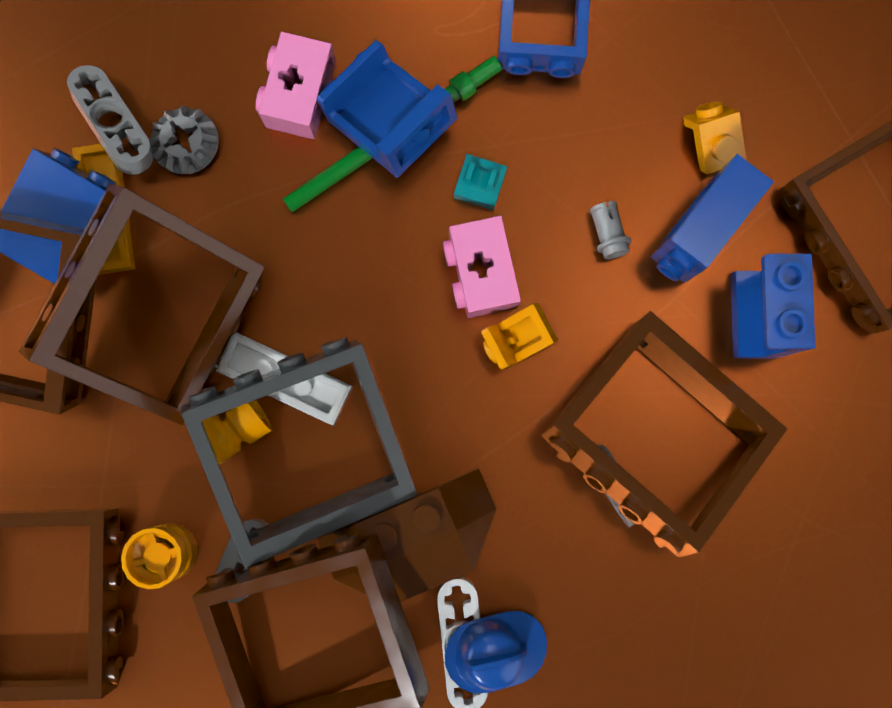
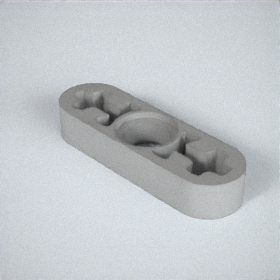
M91 65L80 66L74 69L67 78V85L73 102L116 168L123 173L132 175L146 171L153 161L150 141L107 75L100 68ZM90 84L91 87L96 88L99 99L94 101L88 89L83 88V86ZM112 112L122 116L121 122L112 127L102 126L98 123L99 118L106 113ZM127 137L131 148L134 151H138L139 154L131 157L128 152L125 153L121 140Z

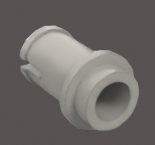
M609 201V207H606V202H603L589 210L600 241L597 250L599 253H603L604 259H614L629 253L628 245L632 242L629 236H625L617 209V202Z

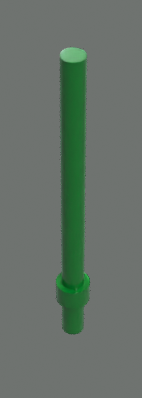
M491 56L468 73L462 71L448 81L449 86L444 89L450 93L453 103L458 100L464 102L477 93L476 88L502 71L501 64L495 56ZM357 147L282 199L293 213L371 160L372 157L360 147Z

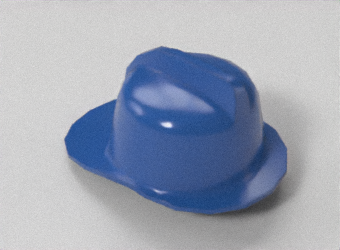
M506 611L475 619L460 625L450 636L445 648V666L450 678L461 689L471 693L498 691L521 684L534 677L542 667L546 657L547 638L542 625L532 615L522 611Z

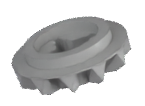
M181 105L180 109L173 111L164 110V116L158 122H152L153 131L149 141L153 157L166 170L176 174H192L205 168L215 157L219 144L218 132L212 120L200 109L195 110ZM177 127L186 134L193 132L188 138L189 147L192 150L191 153L180 144L173 146V143L177 141L175 134Z

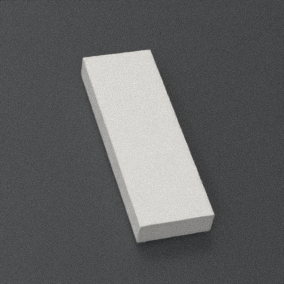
M235 332L221 356L220 364L216 371L232 379L259 369L261 375L279 369L277 362L288 356ZM324 373L268 396L335 426L353 386Z

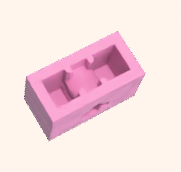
M285 32L280 33L277 46L272 45L268 53L267 70L270 73L266 87L261 86L256 97V111L259 112L258 114L266 128L315 140L323 112L317 97L331 81L336 64L331 43ZM287 87H293L292 91L288 90Z
M502 216L450 226V240L443 241V248L448 267L456 265L459 282L452 283L457 309L465 308L467 318L518 308L521 299ZM481 260V264L484 267L490 266L484 278L479 279L477 271L469 272V270L473 269L474 261Z

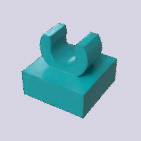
M466 154L453 198L494 211L508 166Z

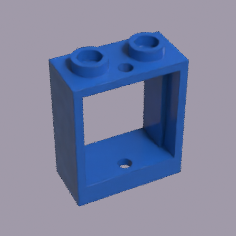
M502 0L498 61L502 69H506L508 73L514 75H526L532 71L549 72L551 76L557 78H568L574 74H581L587 58L590 0H576L573 46L511 42L514 0Z
M736 154L710 180L653 253L651 258L658 263L657 269L667 278L673 281L680 279L685 283L708 268L774 181L740 155Z

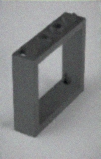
M346 336L336 341H328L321 345L323 351L308 358H305L304 353L288 356L277 362L279 369L261 375L259 369L246 372L233 379L234 386L216 392L214 386L201 389V392L188 396L189 403L182 405L181 415L244 568L418 496L363 345L357 340L349 342ZM352 363L392 474L248 533L202 420Z

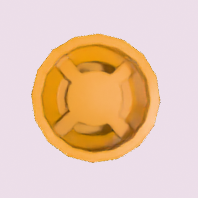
M257 400L202 420L219 464L239 453L243 441L253 444L272 431L270 421Z
M175 523L160 524L143 529L132 535L124 545L121 555L122 569L127 579L138 587L144 589L161 588L188 574L193 568L198 556L197 542L187 528Z

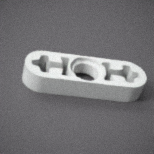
M460 576L441 584L437 597L447 696L454 708H480L485 703L488 693H472L471 699H464L462 692L454 690V688L459 686L450 678L445 666V648L450 636L460 625L469 622L460 620L449 625L446 624V618L455 619L453 602L445 601V596L452 594V587L461 586L462 593L470 594V599L463 601L464 618L471 615L474 616V620L480 618L476 588L469 579Z

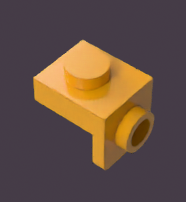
M716 101L696 107L695 113L683 117L684 126L692 129L694 133L700 171L705 174L719 171L736 154L747 161L739 111Z
M539 302L531 304L498 324L481 330L485 339L483 345L486 354L502 370L527 359L559 341Z

